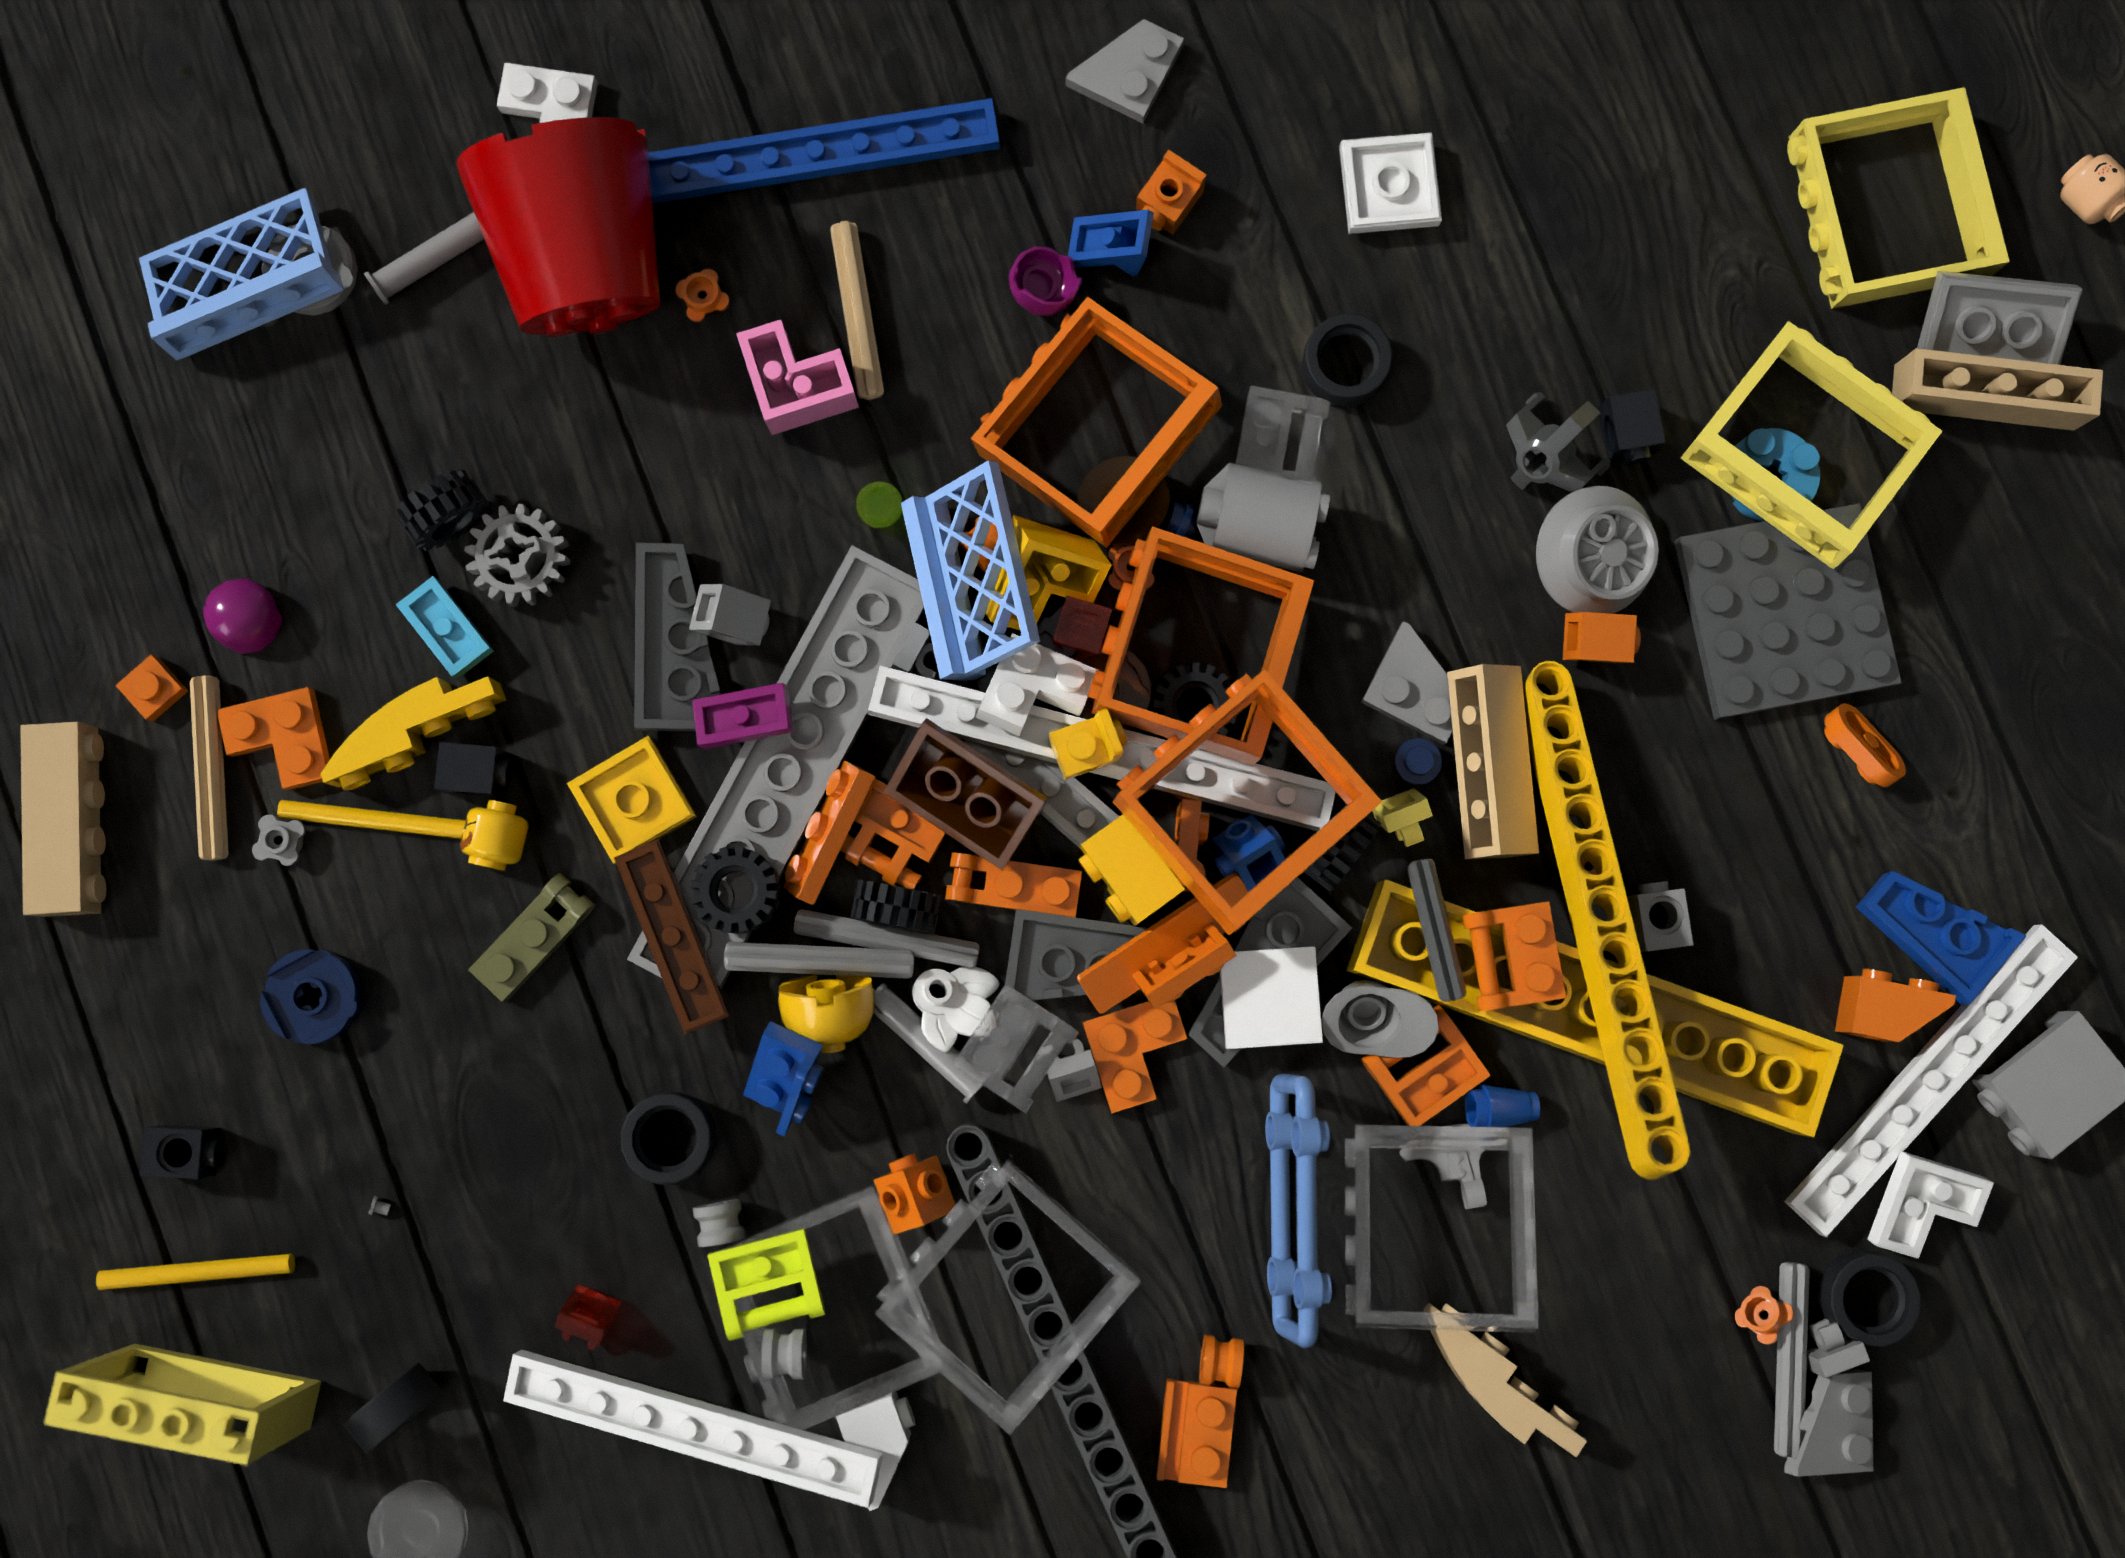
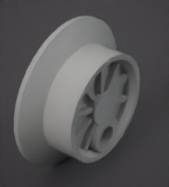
M1608 486L1584 487L1563 497L1554 505L1544 519L1536 544L1538 573L1548 594L1564 609L1572 613L1593 612L1613 614L1631 604L1646 587L1657 565L1659 553L1658 540L1646 511L1629 494Z

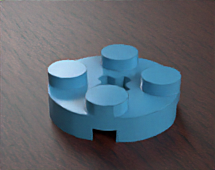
M1778 428L1756 429L1735 445L1737 449L1762 467L1768 468L1770 465L1778 468L1784 483L1810 502L1812 501L1820 483V469L1818 465L1820 456L1818 450L1813 445L1806 443L1801 437L1790 431ZM1732 496L1735 500L1733 505L1743 515L1756 521H1766Z

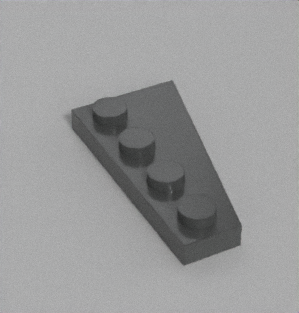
M636 543L635 731H696L692 700L721 695L707 636L689 630L697 597L683 544Z
M1296 877L1252 916L1234 952L1315 946L1318 966L1348 934L1352 927ZM1219 976L1188 1035L1224 1068L1242 1048H1225L1221 980Z
M1016 909L1003 1003L1087 995L1077 980L1078 974L1148 928Z

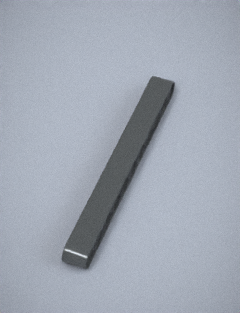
M961 1124L953 1130L947 1140L946 1149L949 1160L1127 1558H1142L1137 1554L1136 1549L1141 1542L1148 1539L1156 1540L1163 1546L1160 1555L1156 1558H1179L989 1134L985 1128L978 1124ZM962 1133H974L980 1138L983 1146L980 1155L968 1159L962 1157L957 1152L956 1139ZM984 1177L995 1178L1002 1186L1001 1197L990 1203L982 1201L976 1195L975 1185L977 1181ZM1007 1221L1014 1222L1022 1231L1020 1242L1010 1247L1000 1244L995 1237L996 1227ZM1026 1266L1034 1267L1042 1275V1282L1039 1287L1030 1291L1021 1289L1016 1284L1014 1278L1016 1272ZM1046 1311L1056 1313L1062 1320V1326L1059 1331L1051 1335L1039 1332L1034 1323L1039 1314ZM1067 1356L1076 1358L1082 1365L1080 1374L1069 1380L1061 1378L1055 1371L1056 1363L1061 1358ZM1085 1402H1093L1101 1408L1102 1415L1095 1423L1084 1424L1075 1416V1411L1079 1405ZM1104 1448H1115L1121 1453L1122 1460L1115 1468L1104 1469L1095 1461L1098 1452ZM1124 1494H1136L1141 1498L1142 1505L1138 1511L1132 1514H1124L1117 1509L1116 1502Z

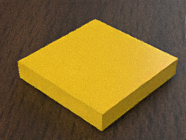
M646 736L567 783L613 864H616L614 857L661 839L697 818L695 811L650 736Z

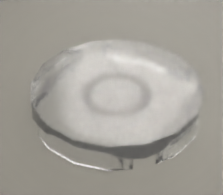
M426 1480L404 1483L384 1496L371 1514L367 1531L370 1554L373 1558H459L465 1549L469 1531L465 1508L460 1500L457 1501L449 1493L450 1490L440 1483Z

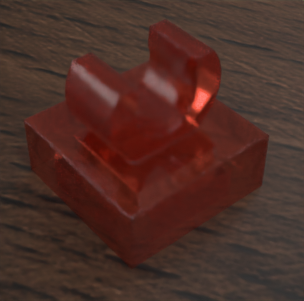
M1066 596L1053 638V644L1098 657L1112 609Z
M577 1284L560 1310L555 1328L562 1330V1338L565 1341H569L572 1335L587 1340L586 1349L592 1351L603 1341L618 1316L622 1302Z

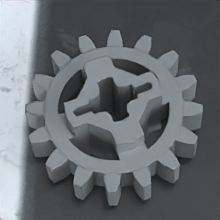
M518 504L515 514H511L504 505L499 506L500 518L494 520L489 515L484 514L482 519L486 528L483 531L475 528L470 530V533L477 539L476 545H468L464 548L466 553L475 557V561L466 565V570L472 575H480L475 580L474 585L481 591L489 589L488 597L497 603L505 595L506 603L511 607H517L520 597H523L531 606L536 605L535 593L541 591L546 596L551 597L553 593L548 584L552 580L560 583L564 582L565 578L557 570L559 566L570 565V559L560 554L559 551L568 547L569 543L563 536L554 537L561 528L554 520L545 523L547 515L542 510L537 508L530 516L529 509L524 504ZM520 527L534 529L542 537L531 536L527 538ZM520 547L525 552L519 554L520 562L514 564L510 559L516 557L515 549ZM545 562V564H544L542 570H541L540 573L536 576V574H537L539 568L541 567L542 563ZM509 573L515 585L502 583L493 574L503 575Z

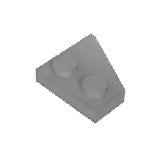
M1143 19L1070 71L1066 77V87L1144 123L1183 47L1184 38Z
M1403 621L1361 703L1444 745L1453 731L1448 676L1411 625Z
M1851 1369L1827 1378L1818 1375L1812 1390L1811 1404L1805 1410L1798 1428L1806 1432L1796 1459L1787 1457L1785 1473L1800 1477L1873 1471L1872 1372Z

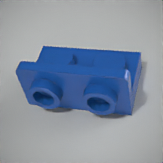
M770 1021L762 1035L743 1096L758 1102L762 1106L782 1113L776 1133L785 1137L793 1121L802 1124L809 1111L813 1098L807 1096L806 1093H813L824 1070V1067L817 1065L823 1045Z

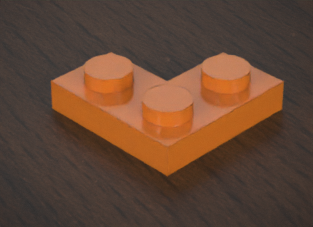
M306 687L217 709L226 755L235 757L273 747L282 789L292 790L323 782L320 774L330 758L314 689Z
M1175 1000L1163 1004L1156 1010L1150 1001L1082 1022L1111 1114L1156 1100L1157 1098L1142 1053L1187 1039Z

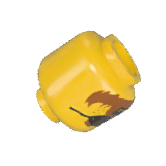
M488 800L487 808L476 807L468 812L460 842L461 851L469 855L468 863L506 871L507 864L513 865L520 861L528 832V823L524 818L515 815L517 806Z

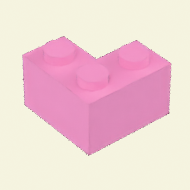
M781 319L736 333L764 421L771 435L859 408L840 348L796 362Z

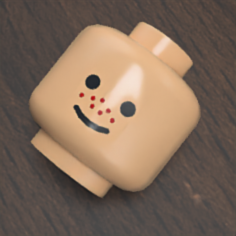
M2091 154L2086 155L2075 163L2062 177L2061 182L2064 186L2060 193V198L2085 223L2094 224L2105 218L2111 223L2125 213V169L2110 155L2103 154L2097 157H2093Z

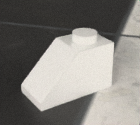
M895 1387L841 1407L836 1415L846 1443L884 1453L874 1501L868 1507L869 1511L879 1508L911 1435L909 1427L915 1425L913 1412L907 1398L899 1399Z

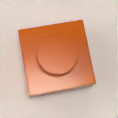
M152 654L115 685L145 720L154 722L188 692V689L164 662Z

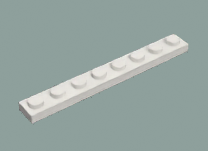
M2042 924L2033 925L2025 934V938L1973 1002L1961 1005L1784 1201L1819 1235L1827 1237L1893 1164L1898 1158L1900 1151H1904L2078 958Z
M522 1349L512 1356L503 1400L504 1402L867 1508L874 1501L884 1454Z

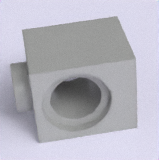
M702 584L699 587L689 630L735 645H760L761 639L769 626L768 611L771 600L725 584Z
M1668 881L1639 885L1640 894L1627 896L1640 952L1693 946L1685 888L1669 890ZM1655 903L1661 905L1667 913L1666 924L1661 929L1656 928L1649 918V911Z

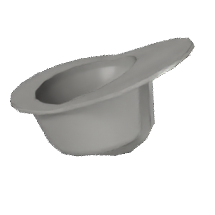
M1367 979L1355 981L1346 986L1340 993L1334 995L1325 1006L1321 1018L1324 1035L1330 1044L1339 1050L1353 1054L1394 1058L1412 1057L1424 1052L1435 1041L1439 1029L1437 1013L1430 1002L1419 994L1403 989L1388 988L1380 982Z

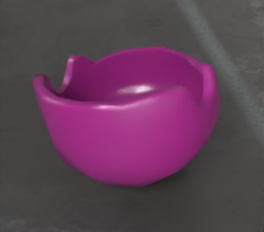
M1034 246L1017 256L1009 272V285L1016 302L1029 313L1051 316L1065 310L1071 304L1082 285V278L1077 277L1071 257L1060 255L1059 252L1049 247Z
M249 578L227 580L214 588L205 599L203 616L208 631L224 647L237 653L246 654L261 651L275 640L282 625V616L276 607L273 595L264 588V585Z

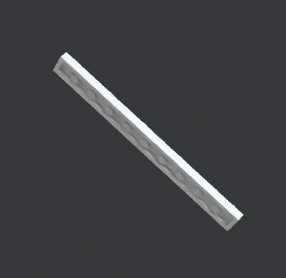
M881 665L878 670L867 714L920 728L923 721L928 718L957 738L1056 764L1058 762L1048 738L1049 733L1087 720L1033 705L1020 736H1017L975 718L984 698V692ZM1123 729L1127 744L1122 747L1124 753L1118 762L1090 772L1122 780L1138 765L1145 771L1158 760L1153 752L1166 740ZM1199 748L1152 787V789L1318 831L1329 822L1336 792L1325 781L1256 763L1251 766Z

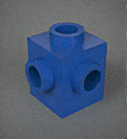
M1253 814L1243 820L1230 824L1225 831L1212 838L1220 853V856L1214 859L1218 869L1224 878L1231 873H1236L1243 881L1248 892L1285 860L1282 851L1286 849V846L1277 830L1272 825L1265 828Z

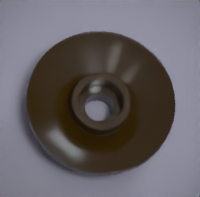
M1113 457L1095 466L1086 475L1080 486L1077 504L1092 514L1138 457ZM1165 478L1162 479L1110 543L1111 545L1127 546L1135 544L1137 539L1144 541L1152 526L1156 528L1162 526L1170 507V492Z

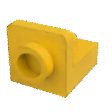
M1107 708L1097 711L1093 718L1052 731L1048 735L1064 780L1118 762L1124 753L1122 747L1127 744L1120 721L1117 718L1112 720Z

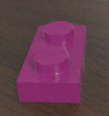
M784 683L692 700L697 746L702 749L794 732L789 689Z

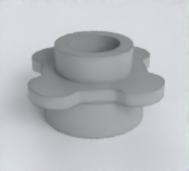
M274 815L263 816L258 822V827L261 830L258 842L252 847L254 857L262 861L268 858L277 859L285 866L295 864L299 859V852L303 846L305 826L298 820L283 822L279 821ZM277 836H281L283 839L279 845L275 843Z

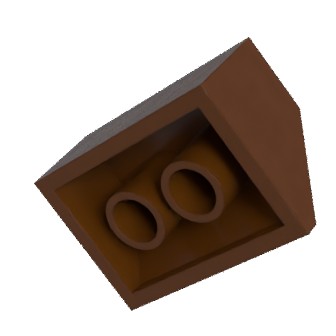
M928 718L921 724L884 790V793L1001 870L1005 868L1025 841L1041 815L1048 799Z

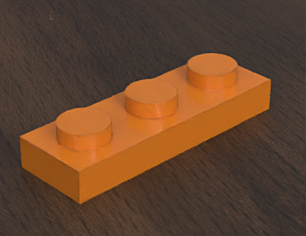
M845 760L840 769L835 770L830 776L826 785L827 796L820 811L815 812L808 821L805 830L806 840L799 855H794L791 858L785 871L786 882L783 887L797 899L814 905L875 778L871 773Z

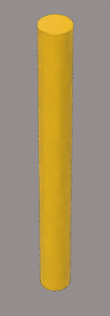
M280 800L277 809L278 818L459 839L462 838L466 820L289 800Z
M291 1253L101 1270L97 1273L96 1285L99 1290L286 1274L294 1272L295 1258Z

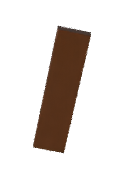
M657 839L614 857L684 1035L732 1016L662 841Z

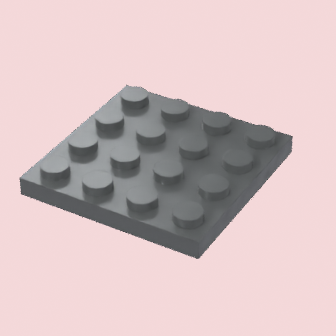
M1860 503L1823 510L1848 529L1862 512ZM1767 521L1682 536L1674 541L1714 720L1876 690L1902 683L1867 533L1853 552L1834 569H1831Z

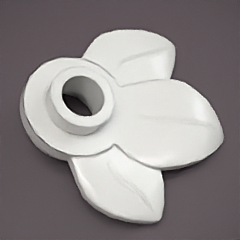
M962 966L951 973L942 969H930L923 972L913 985L912 995L916 1006L923 1012L921 1030L927 1041L935 1048L947 1053L956 1041L958 1034L974 1038L993 1036L997 1029L996 1018L986 998L991 996L1000 985L996 977L988 971L975 966ZM933 984L942 986L945 996L943 998L933 997L929 992V986Z

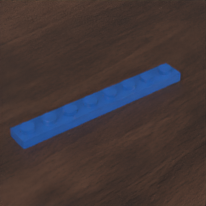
M992 98L648 152L652 204L1000 149Z

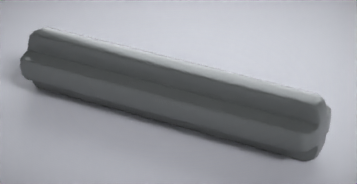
M1429 858L1411 862L1408 864L1407 870L1439 999L1443 1002L1462 999L1466 996L1467 992L1435 863Z

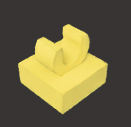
M1414 788L1382 800V803L1372 810L1375 819L1381 823V827L1388 833L1395 831L1398 840H1403L1406 847L1424 841L1418 822L1433 816L1427 798Z

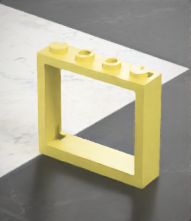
M1965 87L1807 118L1789 136L1787 146L1788 157L1791 164L1796 165L1800 180L1798 186L1799 202L1803 208L1807 209L1811 225L1809 228V242L1812 250L1818 253L1821 265L1819 275L1820 287L1822 292L1828 295L1831 309L1933 289L1937 271L1992 276L2010 262ZM1932 122L1967 261L1854 283L1820 144Z
M1788 321L1682 455L1681 459L1831 569H1834L1853 552L1942 433V430L1932 424L1924 414L1911 409L1894 397L1888 388L1873 382L1855 369L1849 360L1837 356L1817 342L1808 331L1800 329ZM1778 357L1908 449L1849 529L1718 435Z
M132 1344L56 1372L44 1425L248 1465L311 1429L321 1380ZM139 1357L148 1358L145 1373L138 1372V1369H136ZM234 1419L248 1421L247 1431L244 1433L232 1431Z

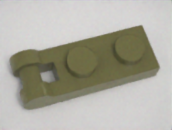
M562 873L555 875L544 886L541 893L468 969L501 1002H507L596 906L586 895L580 897L570 888L572 882ZM556 902L567 910L560 921L548 911Z

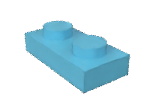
M434 576L396 604L449 674L455 679H459L494 651L445 587Z

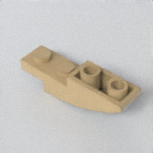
M1428 1302L1423 1311L1431 1333L1444 1359L1470 1395L1503 1428L1523 1444H1526L1534 1430L1538 1429L1577 1457L1587 1440L1574 1431L1579 1422L1556 1405L1553 1406L1550 1412L1546 1411L1534 1402L1539 1393L1514 1376L1510 1383L1507 1382L1517 1368L1515 1364L1505 1357L1510 1349L1486 1331L1481 1339L1465 1328L1470 1320L1447 1303H1445L1440 1311Z

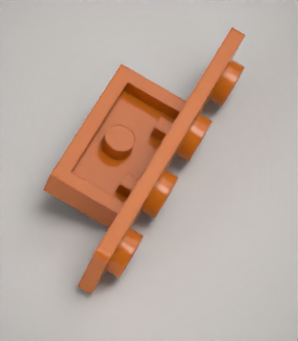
M1236 873L1229 874L1213 885L1230 907L1248 893L1246 886ZM1195 897L1078 974L1077 980L1100 1014L1105 1013L1139 989H1141L1156 1010L1163 1004L1178 999L1187 988L1205 976H1210L1220 971L1225 963L1236 957V954L1222 935L1226 931Z

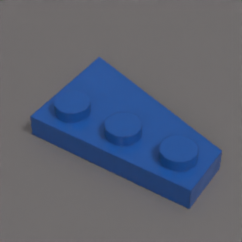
M1894 871L1883 874L1856 906L1862 914L1939 983L1942 988L1949 994L1956 995L1955 1000L1961 1005L1973 1002L2026 936L2012 928L2004 929L1988 921L1987 916L1973 909L1967 911L1944 899V895Z

